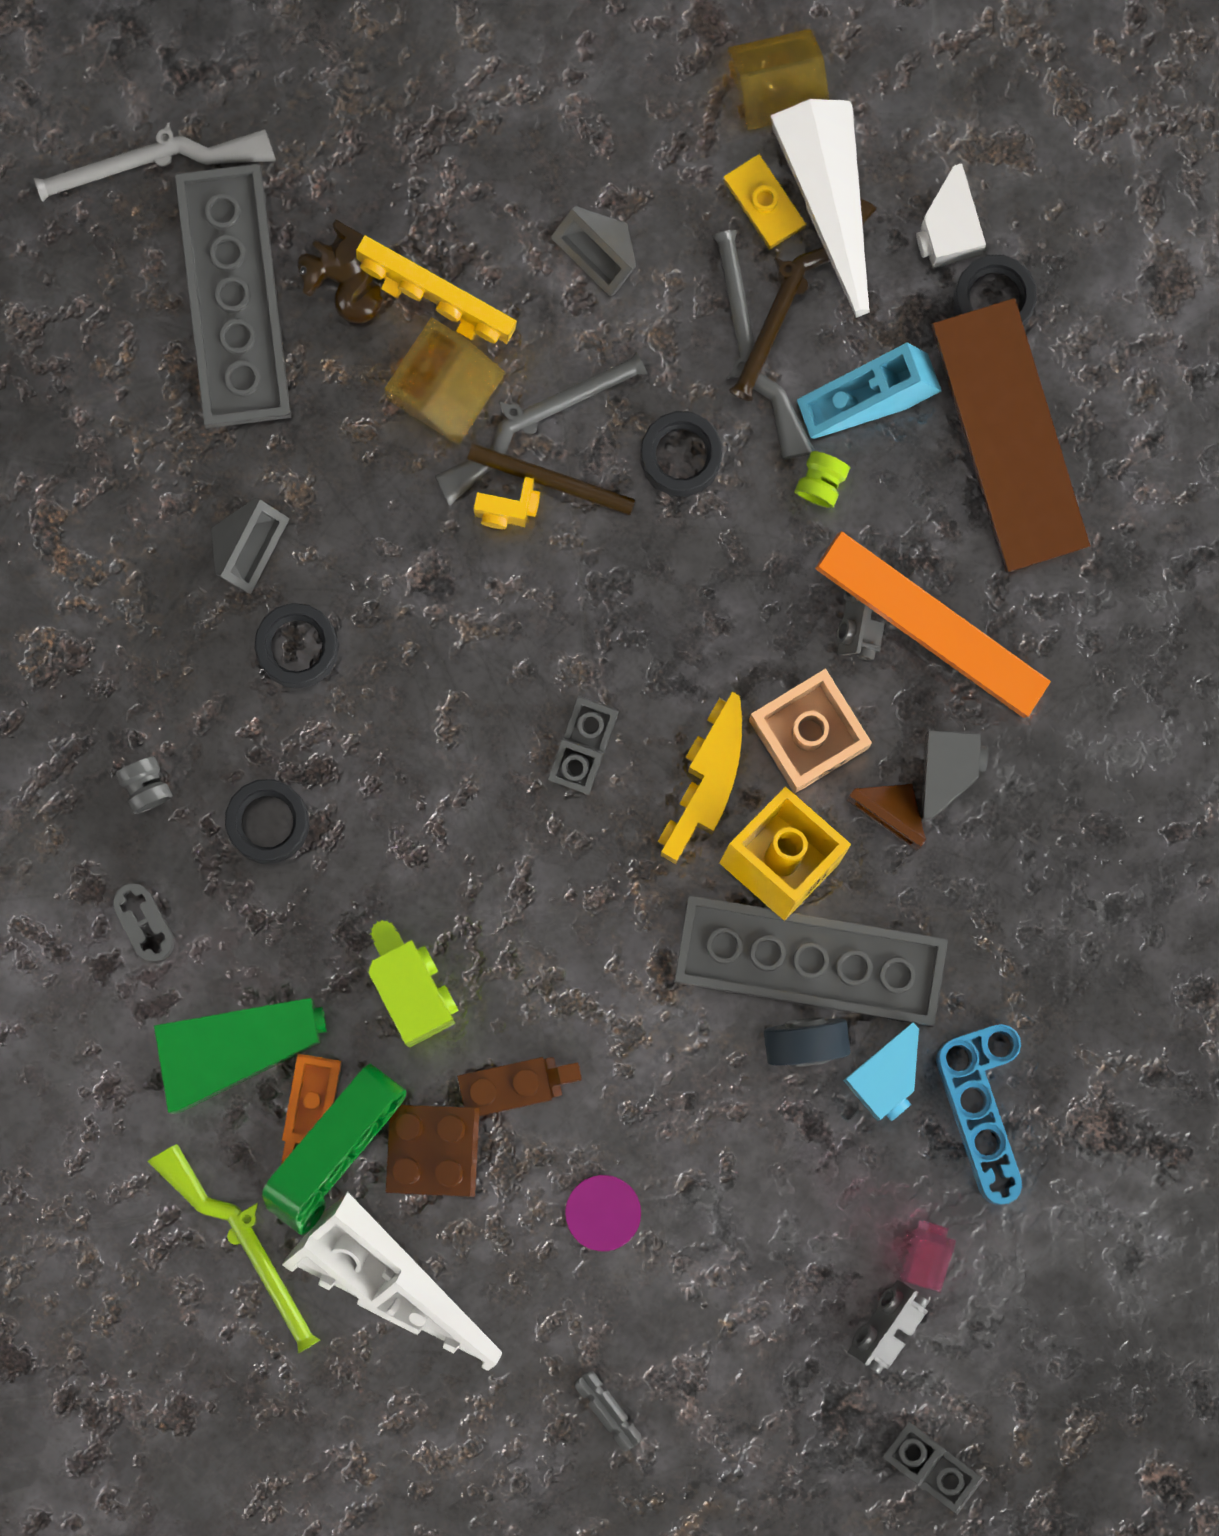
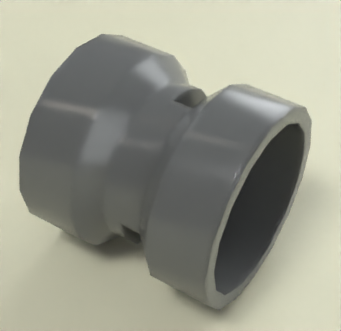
M155 756L136 761L115 773L120 786L126 788L129 793L128 804L133 814L148 811L173 797L168 784L161 782L158 775L160 767Z

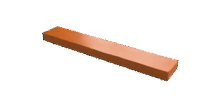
M842 531L836 535L815 567L821 574L1023 718L1029 717L1051 682Z

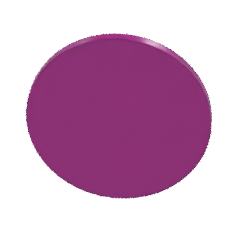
M597 1175L579 1183L570 1194L566 1204V1222L573 1237L583 1246L596 1251H611L622 1247L635 1235L641 1221V1206L635 1191L626 1182L614 1176Z

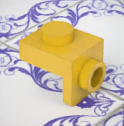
M529 477L524 479L520 501L477 492L474 515L475 517L482 518L481 524L491 528L506 529L507 524L526 527L527 517H536L541 492L533 490L534 478Z

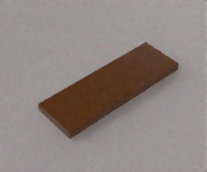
M1009 299L932 323V331L1006 572L1091 547L1016 299Z

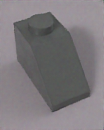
M930 730L927 732L924 745L920 813L922 822H930L979 778V771L986 772L988 746L981 745V734Z

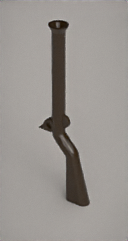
M860 199L863 226L877 207L868 201ZM824 246L801 254L793 261H783L776 257L774 258L778 268V277L783 282L737 384L729 389L734 396L746 401L753 400L752 390L796 294H803L808 289V282L803 278L805 272L831 262Z

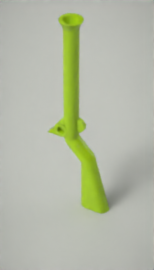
M178 1144L149 1159L147 1162L196 1211L228 1221L231 1226L227 1234L228 1241L233 1245L241 1244L297 1342L298 1354L321 1341L311 1333L252 1229L256 1223L255 1213L258 1203L242 1211L232 1203L209 1198Z

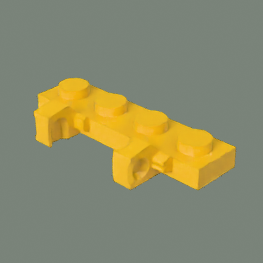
M366 235L356 249L357 260L362 262L360 268L377 279L382 280L385 278L381 288L384 292L397 299L402 292L414 300L420 301L424 297L437 304L435 310L442 316L454 322L461 321L456 331L471 341L475 334L494 344L498 339L506 344L509 342L516 329L517 320Z

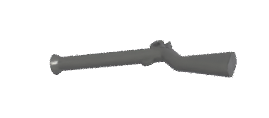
M726 230L712 235L719 247L740 358L734 362L733 369L727 379L740 377L755 344L735 244L737 230ZM760 373L753 389L771 400L782 459L810 455L811 451H815L785 390Z
M636 351L631 359L524 410L517 404L509 405L499 401L506 418L499 424L490 449L506 454L513 433L522 430L525 434H533L538 428V421L633 376L647 375L639 354ZM467 460L435 475L450 506L493 468Z

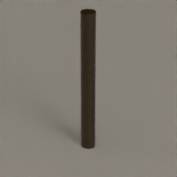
M474 443L471 444L467 460L525 479V477L534 478V483L627 515L631 514L635 503L634 498Z

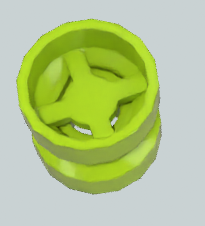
M811 451L806 463L808 468L807 474L799 479L794 492L813 504L825 508H834L839 496L837 492L838 485L846 480L850 467L845 462L831 455Z

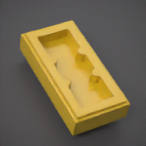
M760 154L723 176L724 183L769 250L806 227L805 221Z

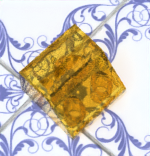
M431 317L384 390L388 401L460 445L503 379L505 371L468 339Z

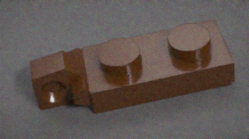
M540 1057L457 1076L463 1106L480 1108L479 1117L552 1101V1098L563 1096L560 1085L582 1081L578 1062L556 1067L554 1057L545 1059Z

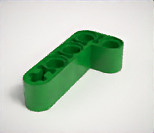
M369 1064L364 1067L268 1180L262 1191V1198L266 1208L300 1235L307 1234L316 1225L325 1211L326 1203L324 1196L397 1111L405 1099L407 1090L374 1065Z

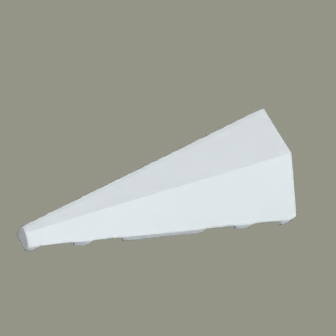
M809 99L771 115L772 128L804 197L810 218L857 318L869 313L853 108L850 101Z
M348 1192L324 1211L316 1225L304 1235L282 1264L292 1272L299 1267L319 1277L318 1285L327 1290L336 1286L358 1298L357 1305L416 1335L423 1330L443 1340V1348L453 1354L457 1349H460L483 1361L481 1368L487 1371L497 1365L502 1355L501 1350Z

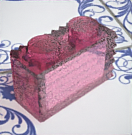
M919 1221L917 1228L906 1230L908 1237L903 1239L905 1245L900 1248L903 1254L898 1256L900 1262L895 1264L897 1271L892 1273L895 1279L941 1292L956 1240L947 1237L949 1229L926 1221Z

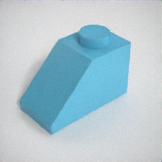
M914 1022L843 1080L877 1121L881 1120L884 1116L893 1121L911 1105L906 1098L914 1092L919 1028Z

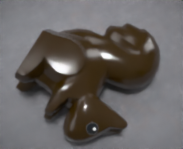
M335 219L333 229L337 236L331 245H326L314 240L312 244L321 254L320 257L306 253L302 254L298 259V270L304 282L303 293L309 297L312 296L327 278H330L339 284L334 298L335 308L339 316L349 322L365 323L372 320L379 313V308L383 301V298L380 296L381 287L379 284L372 282L373 276L360 268L362 262L358 261L356 257V249L364 235Z

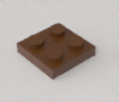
M400 1105L389 1119L386 1193L475 1197L480 1108Z

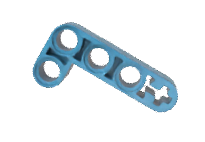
M1004 1024L994 1025L954 1038L943 1044L936 1056L937 1068L979 1192L986 1201L996 1205L1013 1202L1022 1190V1179L985 1073L986 1070L1009 1063L1020 1052L1021 1040L1017 1031ZM993 1033H1001L1008 1038L1010 1050L1005 1057L994 1056L988 1049V1040ZM951 1047H961L967 1052L969 1062L963 1071L953 1070L947 1064L946 1055ZM967 1088L976 1089L983 1098L982 1107L976 1113L967 1112L961 1105V1094ZM982 1130L992 1132L997 1139L996 1150L988 1156L978 1152L975 1147V1137ZM1003 1156L1005 1165H996L1001 1178L1010 1179L1011 1185L1005 1188L1006 1196L1002 1197L1000 1192H992L990 1190L989 1184L995 1182V1175L992 1168H987L983 1171L981 1163L993 1162Z

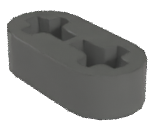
M131 883L122 886L114 896L113 907L133 948L141 958L149 962L157 963L164 961L171 955L175 940L153 895L148 889L139 884ZM133 893L136 897H145V902L140 905L145 919L138 921L136 915L131 910L123 911V906L128 903L126 895ZM149 925L152 932L157 936L164 934L166 940L160 943L162 949L160 953L156 954L151 949H143L142 945L148 941L143 927Z

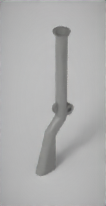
M168 122L165 129L157 133L156 143L46 179L34 178L43 202L50 195L154 161L158 166L165 167L170 164L171 156L178 153L206 165L276 161L265 129L207 148L186 137H173Z

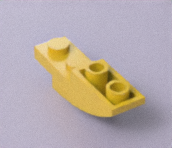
M734 692L731 693L727 702L721 698L718 699L707 721L714 725L706 739L699 735L697 736L686 756V759L692 761L688 772L702 781L700 785L691 782L679 803L686 808L678 823L670 819L658 840L660 844L664 845L661 856L674 864L677 863L697 827L713 835L732 791L742 743L740 696Z

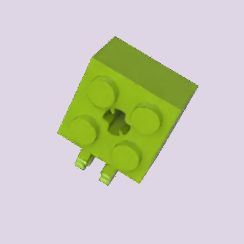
M382 919L380 922L377 921L376 924H373L370 935L380 957L372 961L368 973L404 1043L410 1048L456 1024L452 1014L459 1010L446 985L437 988L431 976L439 971L426 947L423 946L417 949L412 940L404 944L400 934L396 931V927L392 922L389 923L388 920L383 921Z

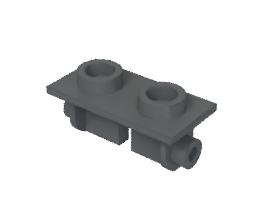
M844 590L846 606L844 617L839 623L836 634L839 643L837 655L857 654V658L874 660L875 653H880L885 623L871 620V614L876 612Z
M897 1280L893 1287L883 1293L878 1303V1309L869 1322L857 1331L853 1339V1345L848 1353L879 1375L884 1368L889 1370L891 1364L905 1345V1343L893 1335L897 1329H900L911 1337L923 1317L927 1314L928 1311L925 1307L930 1301L921 1296L916 1290Z

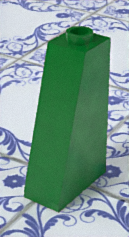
M307 998L154 1025L168 1113H182L321 1044L320 1033L327 1032L323 1006L315 1007L314 1000Z

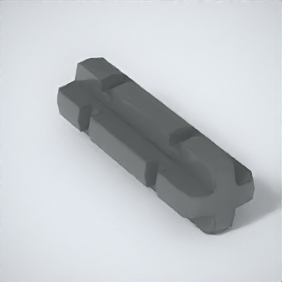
M588 1371L576 1380L575 1388L583 1398H588L590 1401L588 1405L608 1432L612 1431L615 1434L613 1438L623 1451L630 1450L641 1441V1434L633 1423L628 1424L626 1421L628 1419L627 1415L607 1389L604 1391L601 1388L603 1383L593 1371Z

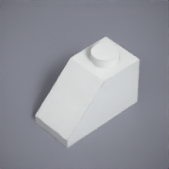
M962 163L954 165L924 217L921 232L916 234L920 253L923 258L929 256L932 268L980 256L986 245Z

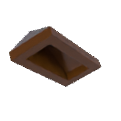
M912 784L855 788L848 797V802L918 851L926 841Z

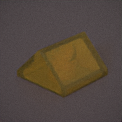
M811 28L728 47L747 130L772 125L771 115L806 100H829L824 58Z

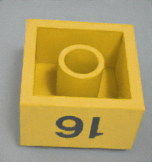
M785 786L729 843L719 864L785 921L840 864L851 843Z

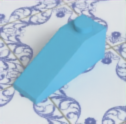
M905 343L797 399L810 438L816 439L906 410L942 390L928 353L909 343Z

